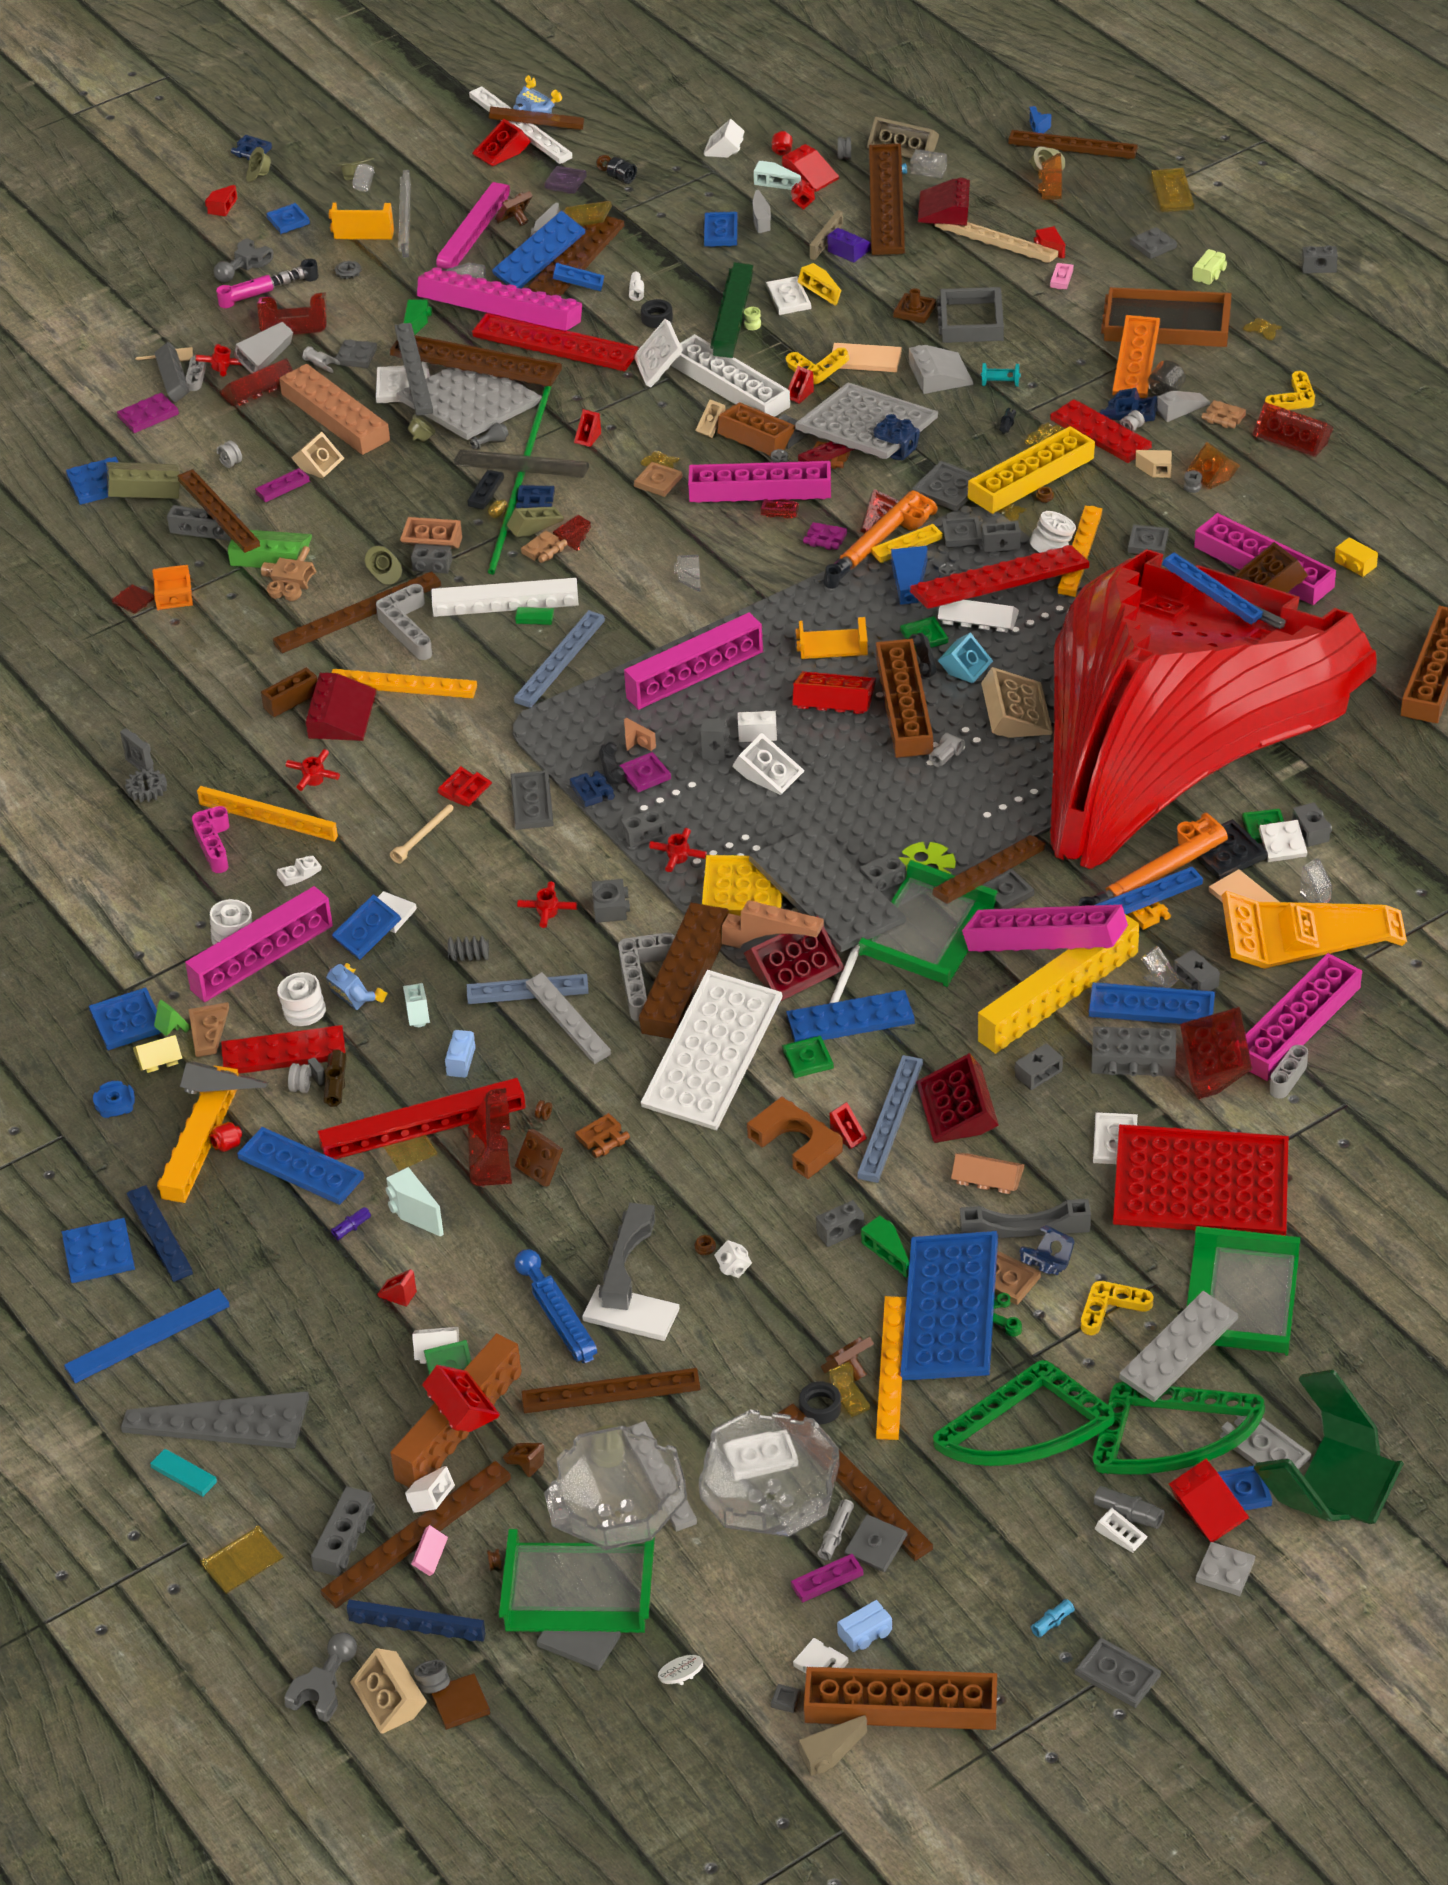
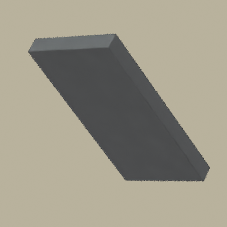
M548 770L511 773L515 830L554 826Z

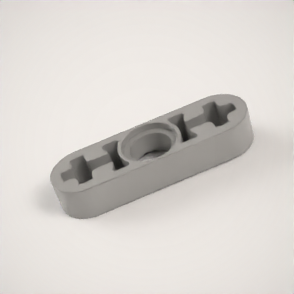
M195 356L190 359L186 375L189 391H197L201 388L206 370V362L195 361Z

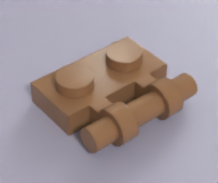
M1214 400L1208 407L1207 413L1202 414V419L1210 424H1220L1224 428H1235L1236 424H1239L1246 415V409Z
M545 530L521 548V553L534 561L538 558L539 562L543 563L552 559L554 554L563 551L568 543L565 539L559 541V537Z

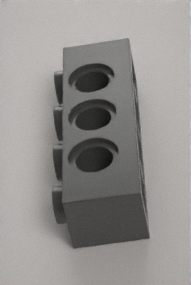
M173 505L167 515L170 533L231 541L228 534L205 509ZM234 513L240 519V514Z
M346 1486L311 1555L314 1571L339 1577L342 1570L346 1569L351 1551H355L360 1533H364L366 1521L369 1516L373 1515L375 1510V1503L372 1500L371 1492Z

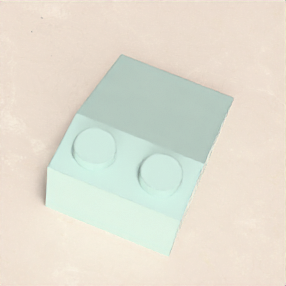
M408 1167L387 1177L388 1187H386V1192L390 1199L388 1206L391 1212H396L401 1220L435 1235H444L440 1206Z

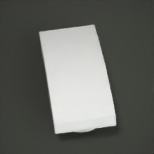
M306 856L296 859L294 866L277 869V876L284 886H289L313 876L321 870L322 866L314 856Z

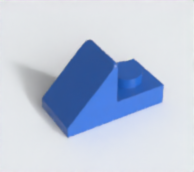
M1036 106L1029 107V121L1033 132L1045 133L1051 127V114L1041 115L1037 111Z

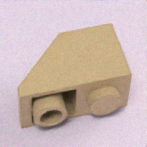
M1136 450V467L1152 477L1171 478L1172 451Z

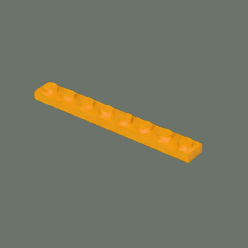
M1085 505L1072 546L1088 560L1103 508ZM1084 569L1063 574L1058 587V594L1076 597Z
M342 669L332 670V673L341 674L373 687L378 691L474 698L477 689V681Z
M200 786L197 790L199 805L210 808L223 806L227 809L228 813L330 841H335L338 837L335 822L212 788Z
M885 1296L876 1439L899 1440L902 1377L900 1374L907 1297Z

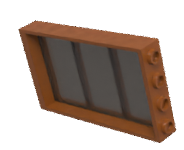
M1110 287L1109 294L1105 296L1101 334H1104V341L1121 342L1126 315L1160 318L1156 344L1227 347L1232 293Z

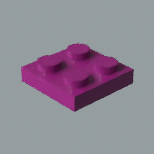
M653 752L619 765L624 770L623 776L637 793L671 779V773Z

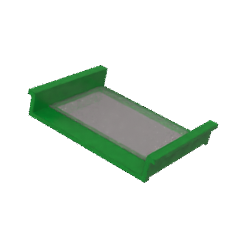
M910 860L907 865L906 878L891 901L906 916V922L869 940L861 938L858 944L860 946L859 955L872 957L943 983V986L948 987L969 952L962 930L977 910L995 909L998 891L981 885L946 904L932 895L933 888L955 877V875Z
M1196 1226L1187 1306L1202 1291H1205L1238 1313V1319L1212 1345L1285 1353V1356H1288L1301 1237Z
M509 1529L499 1618H504L505 1631L645 1633L646 1619H649L655 1530H646L645 1544L519 1543L518 1529Z

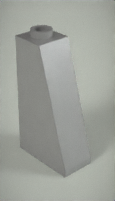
M283 322L278 323L237 343L234 357L254 377H257L291 344L293 332Z

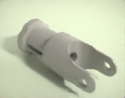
M311 346L306 347L302 355L303 360L311 361L315 366L330 373H333V370L327 366L329 363L340 365L337 359L321 351L317 352Z

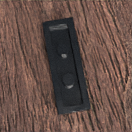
M487 469L467 501L468 506L485 509L503 481L504 472Z

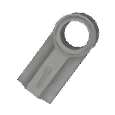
M945 733L939 745L929 754V760L936 767L943 766L953 755L957 756L962 752L965 741L952 734Z

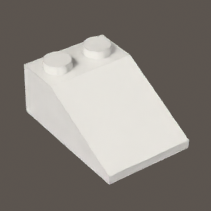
M762 733L738 756L732 766L746 779L779 795H782L805 771Z

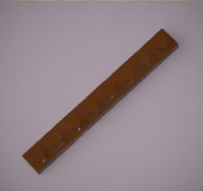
M1012 130L1008 138V144L1016 146L1046 147L1061 151L1123 157L1126 159H1134L1138 150V144Z
M193 469L177 475L178 481L244 553L260 547L258 538Z
M1029 835L933 888L932 895L948 904L1045 850L1046 843L1035 836Z
M697 1368L523 1390L521 1392L524 1413L699 1391L700 1382Z

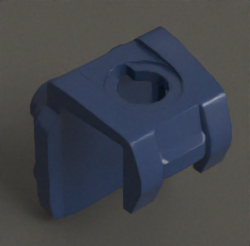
M889 414L882 422L877 424L873 429L874 437L883 441L901 444V448L890 457L895 460H904L917 448L920 430L914 427L910 420H900L896 418V415Z
M1045 1225L1040 1230L1046 1232L1037 1250L1021 1246L1019 1250L1020 1261L1028 1265L1040 1266L1039 1270L1044 1273L1058 1275L1059 1272L1068 1267L1075 1241L1073 1237ZM1054 1241H1059L1062 1249L1053 1256L1051 1255V1244Z

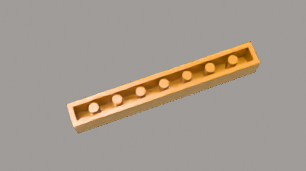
M214 1066L217 1067L218 1071H231L239 1076L238 1069ZM237 1089L200 1092L197 1103L193 1105L192 1114L186 1120L185 1129L179 1135L178 1144L172 1150L171 1159L165 1165L164 1174L158 1180L157 1189L160 1190L161 1199L186 1202L212 1146L210 1142L212 1129L222 1124Z

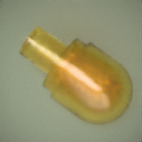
M501 499L500 501L493 502L488 508V514L492 518L499 517L505 510L506 500Z

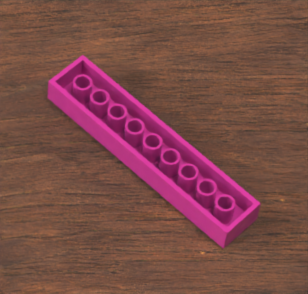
M437 267L418 277L417 296L564 331L581 322L582 303L576 302L575 299H563L559 295L550 296L546 295L545 292H533L529 288H516L515 285H502L498 281L490 282L486 281L485 278H472L468 274L459 275L455 271L446 272Z

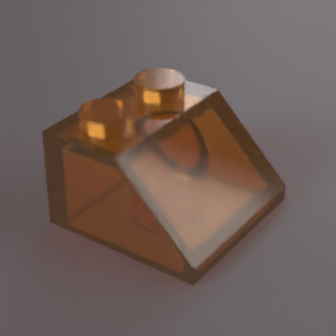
M1057 153L1042 162V169H1039V179H1042V183H1038V192L1042 193V200L1062 199L1061 153Z
M1206 442L1186 471L1200 472L1202 474L1201 483L1207 488L1212 489L1229 481L1240 465L1219 448Z

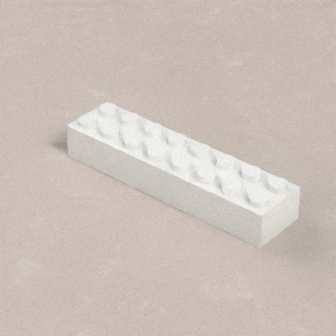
M694 334L680 343L683 351L673 361L671 366L732 403L737 404L740 402L774 417L790 408V390L734 357L713 356V349H710L711 344Z

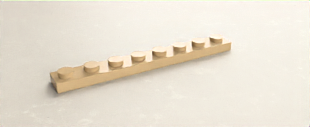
M967 222V226L935 224V227L941 228V230L967 236L972 240H979L985 244H992L1000 249H1008L1013 253L1024 254L1029 258H1036L1045 263H1050L1058 257V250Z

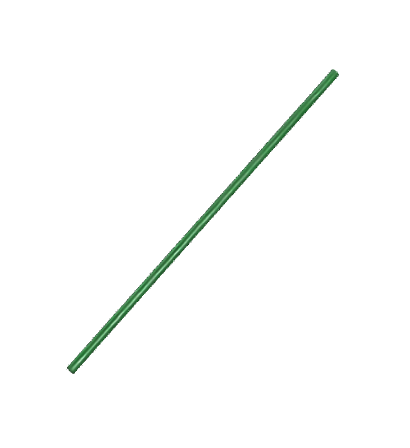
M544 386L542 398L540 399L489 565L488 573L491 575L495 573L509 528L507 524L517 502L519 486L522 485L551 390L550 386Z

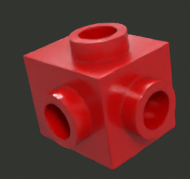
M804 180L793 185L791 189L792 201L802 209H805L815 200L814 187Z

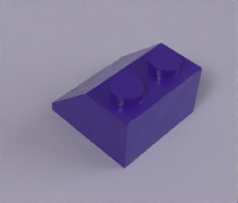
M836 228L827 235L828 252L853 263L872 249L871 242L840 228Z

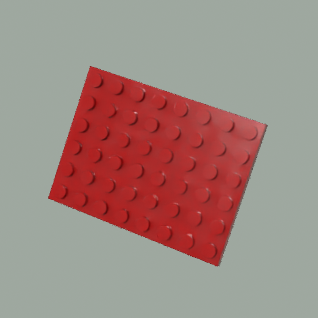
M1119 1124L1113 1224L1196 1230V1226L1286 1236L1289 1136Z

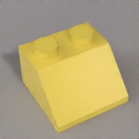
M176 1035L133 1047L141 1070L146 1069L147 1073L159 1070L158 1066L165 1063L167 1067L179 1064L178 1060L182 1059Z

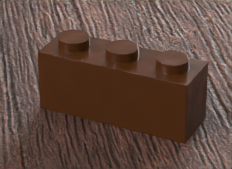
M306 667L261 691L263 709L271 716L276 717L310 699L314 694L318 680L317 676Z

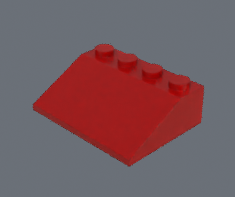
M802 671L794 682L792 705H797V708L800 709L816 707L817 710L824 711L827 708L835 709L836 712L853 710V713L863 714L870 708L876 678Z

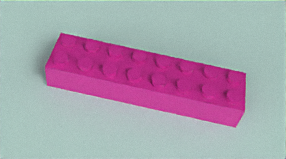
M831 461L689 465V502L831 498Z
M1216 513L1195 531L1196 549L1239 570L1273 542L1277 543L1295 557L1308 574L1302 583L1289 591V594L1299 596L1301 600L1311 605L1317 603L1335 587V569L1219 513Z
M749 612L624 669L626 698L639 710L762 653V624Z
M313 886L187 960L185 965L190 990L205 1003L331 928L333 924L329 898Z
M1122 904L977 910L962 932L968 950L977 952L992 950L996 952L1003 950L1019 951L1024 949L1035 951L1038 949L1055 950L1057 948H1111L1127 928L1128 923Z
M1327 953L1234 1046L1233 1063L1268 1081L1289 1049L1294 1045H1304L1361 988L1362 970Z

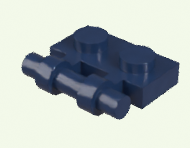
M245 135L237 142V148L233 147L231 149V153L235 154L236 157H244L249 160L251 153L256 147L263 148L266 154L272 149V143Z
M520 485L516 508L552 507V503L547 502H553L555 486Z
M595 771L593 777H589L585 773L569 779L571 787L585 807L602 802L603 795L609 800L615 797L613 788L606 783L605 776L600 774L599 771Z

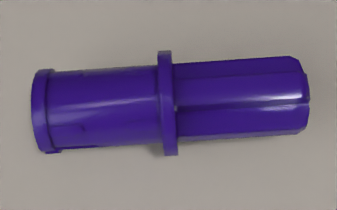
M363 1207L350 1217L346 1216L343 1222L331 1229L333 1236L340 1240L352 1230L356 1231L360 1224L371 1217V1213L367 1208Z

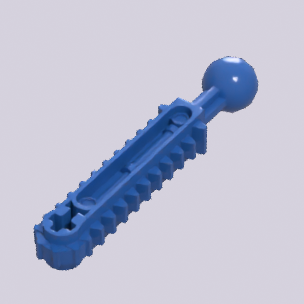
M531 1249L519 1252L514 1262L516 1270L521 1275L529 1276L532 1280L533 1295L576 1362L581 1361L582 1363L594 1360L593 1355L597 1354L594 1341L552 1276L544 1277L540 1270L542 1261L539 1254Z

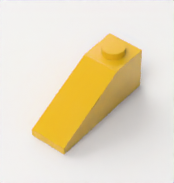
M814 263L801 267L797 282L831 304L837 305L841 289L827 271Z

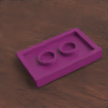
M162 392L117 411L118 418L133 433H137L179 414L178 408Z

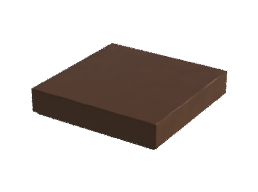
M474 1673L450 1681L446 1688L431 1693L446 1730L490 1714V1708Z

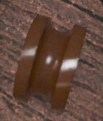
M540 1100L536 1106L535 1117H542L543 1120H548L552 1112V1103H545L544 1100Z
M495 1549L494 1552L487 1550L490 1571H493L496 1567L502 1569L499 1549Z

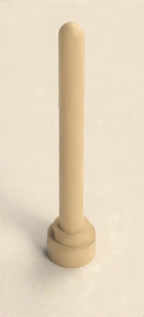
M447 805L403 846L395 847L390 852L391 859L401 864L407 858L408 851L453 811V806Z

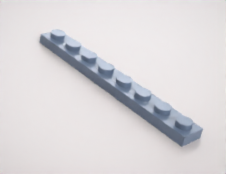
M588 610L515 695V703L531 708L604 623V615Z
M902 1056L859 1168L858 1179L875 1183L879 1182L922 1068L923 1059Z

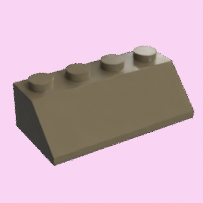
M875 117L866 148H869V145L901 144L903 157L926 162L936 148L939 134L931 129Z

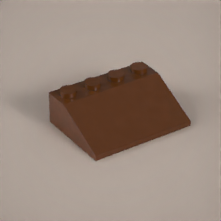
M1273 542L1233 576L1289 593L1296 585L1302 583L1308 574L1295 557Z

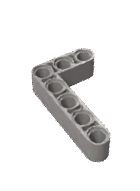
M412 584L379 599L376 602L378 620L416 658L427 660L432 656L431 640L406 615L425 604L423 587L419 584Z
M672 933L625 938L618 943L630 1016L633 1020L639 1021V1015L647 1000L640 963L665 960L675 938V935Z

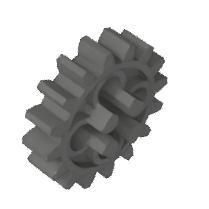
M145 768L142 769V772L135 771L136 775L130 774V779H126V792L128 797H133L134 801L139 799L140 802L144 800L150 802L152 798L157 800V796H163V792L167 791V781L164 774H160L159 770L153 772V768H150L149 771H146ZM144 780H147L148 791H145Z

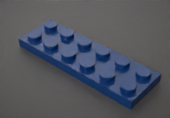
M561 210L493 268L492 273L506 285H515L516 288L521 289L583 236L585 229Z
M1093 982L1089 1017L1212 1026L1215 992Z
M905 990L786 1011L794 1042L817 1036L827 1040L915 1024V1018Z
M261 1127L237 1153L239 1160L338 1205L364 1179L362 1171L264 1127Z

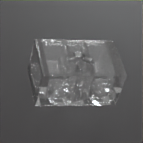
M916 149L910 160L911 174L942 178L947 168V154Z

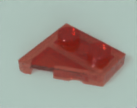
M764 499L761 515L793 518L797 516L799 503L786 499L772 501Z
M577 515L554 530L553 535L559 537V541L565 539L569 547L578 551L581 541L585 540L586 534L591 529V522Z

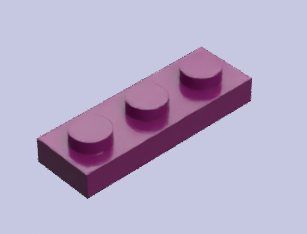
M298 468L255 488L257 496L264 502H267L310 482L309 476Z
M850 1554L792 1580L791 1587L803 1603L863 1576V1569L854 1555Z

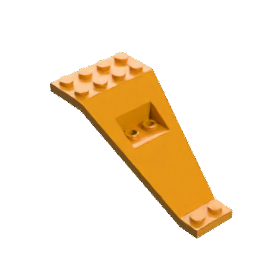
M1225 891L1221 895L1231 958L1263 969L1382 941H1389L1400 946L1407 942L1401 910L1387 905L1258 902L1229 891Z

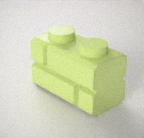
M1208 249L1193 267L1192 279L1210 285L1214 279H1218L1220 272L1226 269V255Z

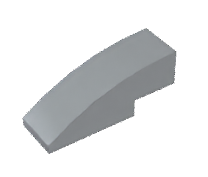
M756 190L753 197V220L757 232L762 233L771 230V211L766 199L759 190Z

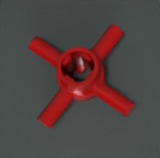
M220 344L215 345L214 353L211 356L195 355V361L211 363V368L220 372L222 377L226 376V371L230 365L243 366L236 358H230L231 350L228 347L221 346Z
M323 749L318 757H308L302 763L287 760L286 767L302 771L303 778L296 786L298 790L303 791L306 785H320L324 780L323 777L334 780L339 779L340 773L326 770L322 764L329 755L328 750Z
M684 828L682 834L676 833L668 838V844L650 841V849L667 853L669 857L665 867L667 872H672L675 864L687 861L688 856L706 859L707 851L691 849L687 843L691 833L689 828Z
M548 882L547 888L537 892V900H518L517 907L536 908L541 917L539 923L541 928L547 927L548 918L556 916L558 909L577 910V902L558 901L554 891V882Z

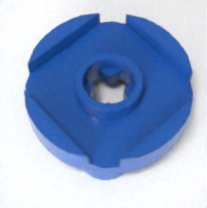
M121 1081L104 1083L99 1087L100 1090L93 1094L95 1109L103 1118L127 1114L133 1110L135 1103L133 1088L130 1085H123Z

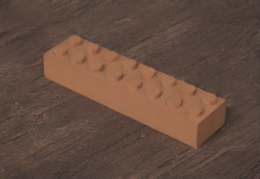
M308 364L302 365L279 378L283 396L363 455L390 441L388 423Z

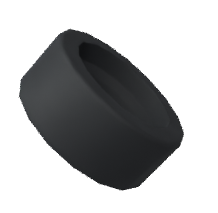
M654 299L645 302L641 306V320L644 325L657 328L664 319L670 321V323L672 322L673 311L668 301ZM655 312L663 313L660 315H651V313Z
M816 1381L808 1384L799 1394L800 1411L814 1424H827L834 1421L841 1413V1394L838 1388L825 1381ZM822 1396L830 1398L833 1404L825 1409H815L810 1407L807 1402L812 1398Z

